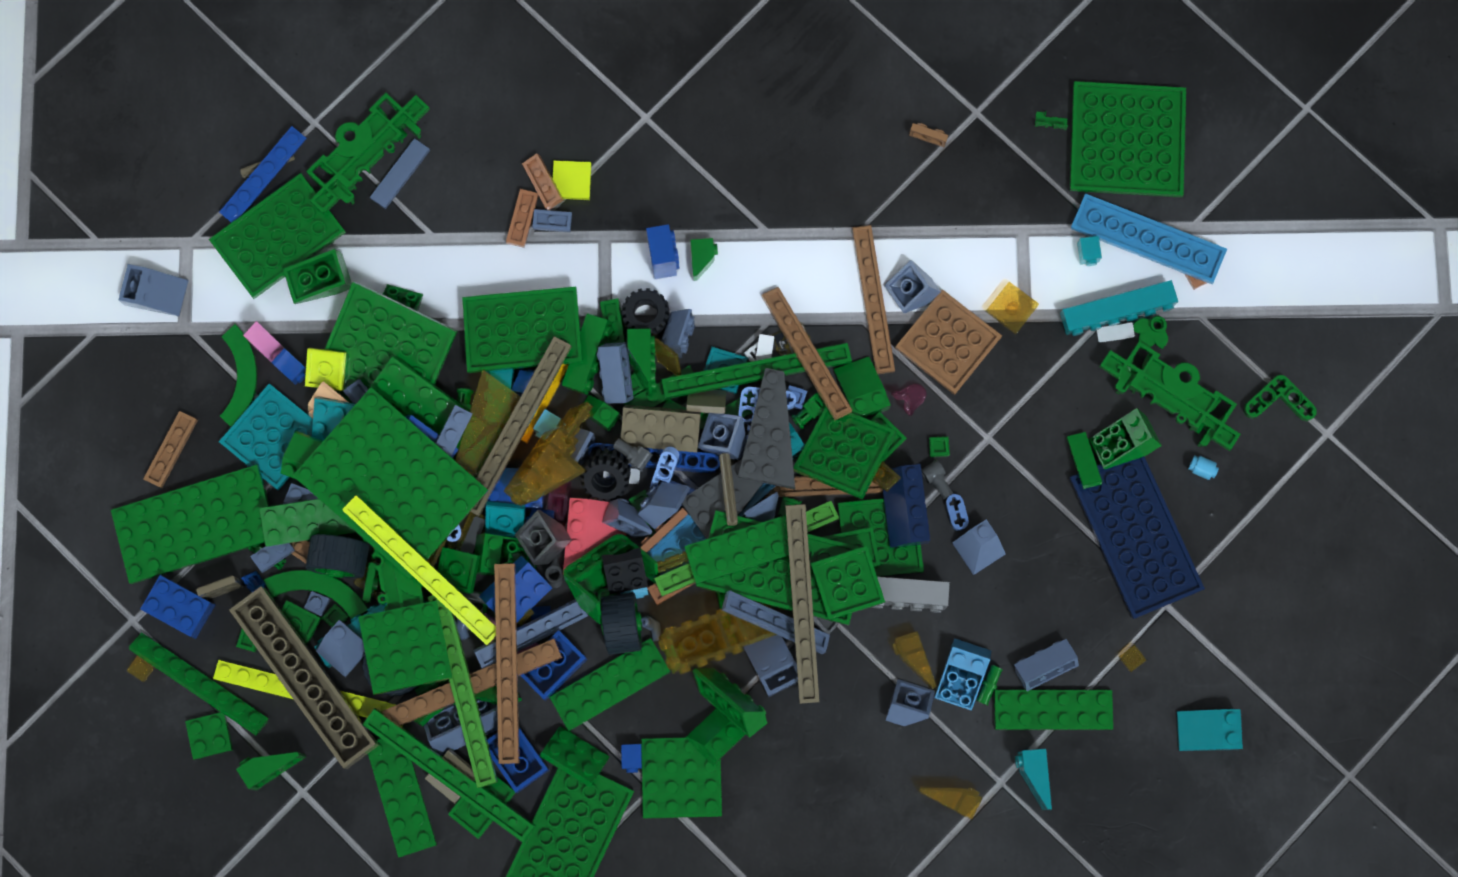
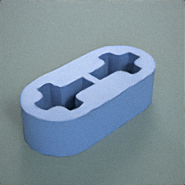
M952 494L945 503L952 528L962 531L969 523L962 497ZM953 498L955 499V501L960 502L957 505L958 511H955L954 506H950L949 504L952 502ZM956 514H959L960 519L965 521L962 523V527L954 523L957 520Z

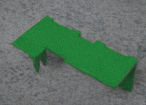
M1036 111L1035 126H1044L1045 128L1051 126L1053 129L1067 130L1068 119L1045 117L1046 111Z

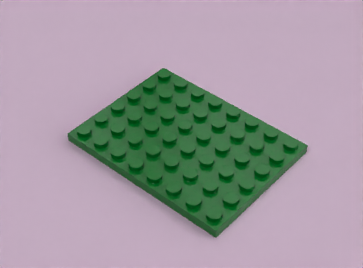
M372 387L293 474L301 484L409 579L413 576L342 509L357 495L427 561L489 491Z

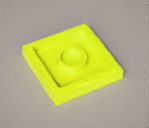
M554 161L553 180L563 199L590 200L591 162Z
M307 348L305 386L318 388L324 381L333 390L343 391L346 352Z

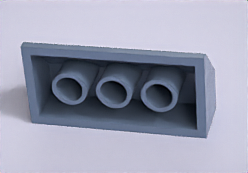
M476 699L485 735L498 730L497 705ZM451 704L445 707L443 711L435 715L424 725L428 741L432 749L439 755H445L449 749L454 751L462 746H466L456 705Z

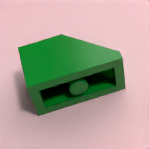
M713 238L690 240L693 281H697L715 261L714 255H718L717 244L713 243Z
M591 395L587 397L578 409L579 412L608 432L611 431L620 418L619 412Z

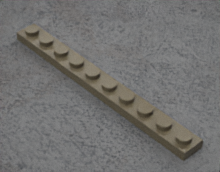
M553 337L476 478L489 491L470 511L475 515L480 516L572 347L570 344Z
M805 504L787 505L785 507L799 703L819 702L806 506Z

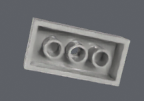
M877 577L885 603L873 606L872 608H883L886 605L891 606V609L894 610L910 607L911 611H922V609L926 608L930 609V612L941 613L948 606L950 582Z

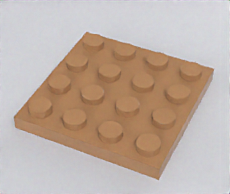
M942 289L941 293L936 296L896 345L895 349L955 395L1001 339L1002 335Z

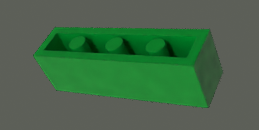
M586 314L580 331L583 363L568 365L562 382L563 387L588 395V392L592 390L594 375L600 368V362L597 357L598 347L606 344L607 337H610L613 331L612 323L609 320Z

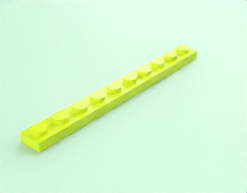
M356 495L342 509L486 645L495 638L496 625L363 500Z
M218 660L213 679L293 699L276 674ZM341 691L357 715L368 718L374 708L384 711L396 706L395 704Z

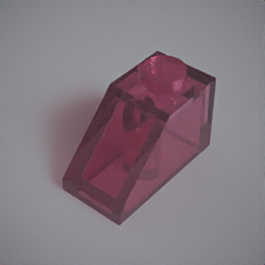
M553 479L549 491L548 510L555 511V520L566 526L572 482Z

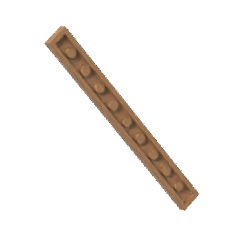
M494 564L499 764L520 763L515 564Z
M552 639L517 654L518 676L561 659L562 655L556 640ZM496 663L470 674L475 694L497 686ZM450 683L381 712L402 726L454 704L455 700Z

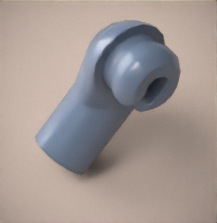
M650 616L642 617V627L652 632L653 641L662 640L660 623Z
M457 619L456 625L462 641L469 638L470 635L466 625Z

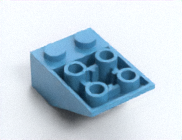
M954 638L935 698L972 711L991 659V650Z

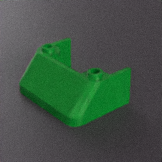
M622 534L612 536L568 565L563 571L564 580L579 607L598 624L602 623L600 602L594 593L607 585L602 555H619L635 548H640ZM641 549L645 574L655 583L654 578L659 576L658 564Z

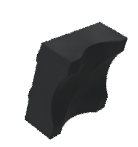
M635 548L619 555H602L609 595L648 587L640 548Z

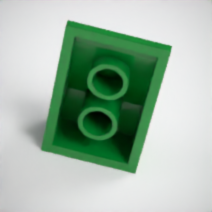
M336 249L283 269L294 304L337 295L349 290L352 285L343 254Z
M870 357L833 369L841 391L850 405L853 414L867 418L876 415L879 411L884 412L890 409L891 404Z
M293 752L252 759L248 757L239 763L240 767L236 770L248 789L258 790L306 758V755Z

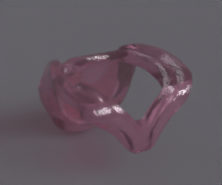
M912 384L901 391H893L891 395L897 400H904V410L907 415L912 416L914 411L924 403L927 392L923 386Z

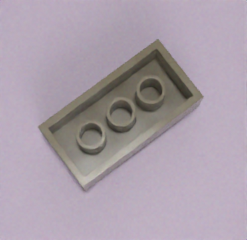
M625 404L623 407L621 440L632 447L641 446L643 448L663 450L666 447H674L678 451L697 452L701 413L687 412L683 409Z

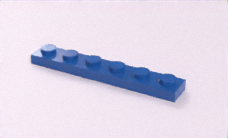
M291 126L219 213L231 223L242 216L307 138Z

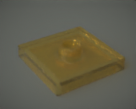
M1008 282L986 312L1014 334H1017L1039 306V303L1011 282Z

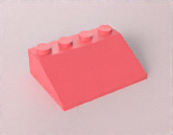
M570 498L567 533L572 540L565 547L563 571L568 565L616 534L626 536L625 533L602 523L609 502Z

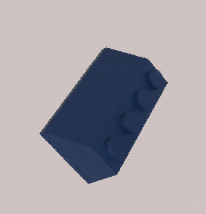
M921 464L900 466L881 471L890 548L928 544L930 542Z

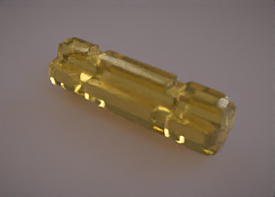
M683 551L680 555L678 553L665 558V561H658V573L666 571V568L671 569L681 565L684 561L685 563L688 562L686 551Z

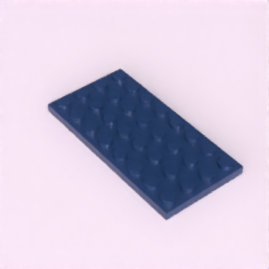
M1145 457L1108 469H1104L1102 464L1098 465L1102 485L1083 489L1078 474L1069 478L1132 619H1136L1205 589Z

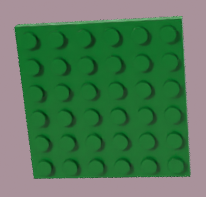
M1074 81L1070 191L1183 197L1186 88Z
M354 281L349 289L325 350L346 352L344 390L358 379L369 390L371 384L393 355L435 385L458 331ZM335 390L349 403H353L343 391ZM386 399L392 406H394V407H395L400 413H402L405 417L408 415V414H407L406 412H404L402 409H400V408L397 407L395 404H393L391 401H389L388 399Z

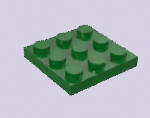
M867 546L811 563L828 620L885 603Z

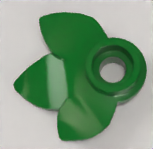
M1163 317L1142 318L1134 323V332L1140 334V342L1148 347L1156 344V346L1163 349L1168 342V335L1165 331L1167 322ZM1154 323H1158L1160 328L1156 329Z

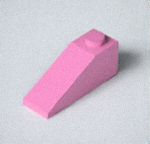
M257 321L243 335L270 362L284 349Z

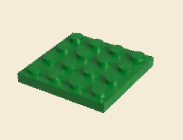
M825 407L793 467L794 472L863 499L897 432L894 429L853 413L834 420L828 408Z
M884 498L838 503L841 533L873 527L881 565L874 567L877 577L924 572L921 545L890 548Z
M437 600L358 616L373 695L452 679Z
M687 738L642 739L643 819L722 817L721 759L713 766Z

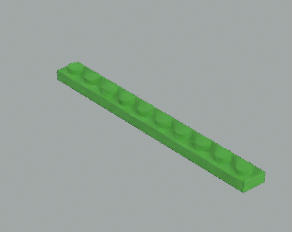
M832 501L806 511L807 533L839 519ZM689 563L654 578L662 597L695 583Z
M432 595L428 597V601L437 600L452 673V679H449L476 785L477 788L497 783V776L454 614Z

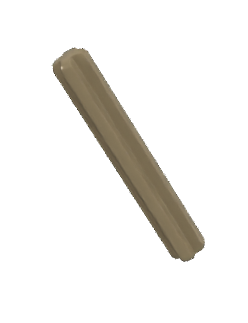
M722 453L719 460L727 525L734 526L737 525L738 518L731 460L728 453Z

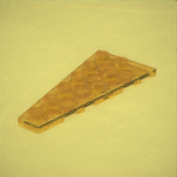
M484 370L481 372L470 409L472 416L463 432L455 459L474 478H477L521 398Z

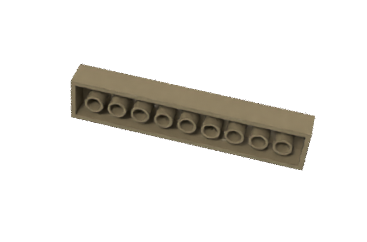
M259 587L229 609L344 769L350 768L379 746L373 735L363 726L362 720L265 588Z

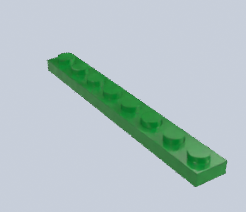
M141 633L129 646L130 651L255 736L267 724L269 718L145 634Z

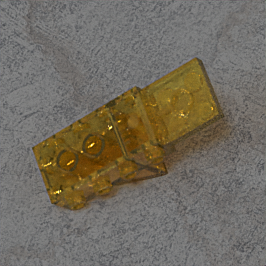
M585 402L570 408L557 428L543 433L504 489V492L511 497L512 502L522 506L536 501L585 472V469L570 456L576 450L575 445L579 441L574 436L580 431L579 426L581 423L589 418V412L593 407L591 404Z
M759 603V604H761V605H764V606H766V607L772 609L770 605H766V604ZM719 609L716 611V614L711 616L709 613L702 615L695 622L688 620L681 623V627L675 628L671 626L664 629V633L659 636V646L666 655L667 667L672 670L673 674L679 672L682 675L691 671L690 667L696 665L698 668L704 667L709 664L708 661L717 662L726 658V654L731 652L732 655L739 654L744 651V647L771 638L777 634Z

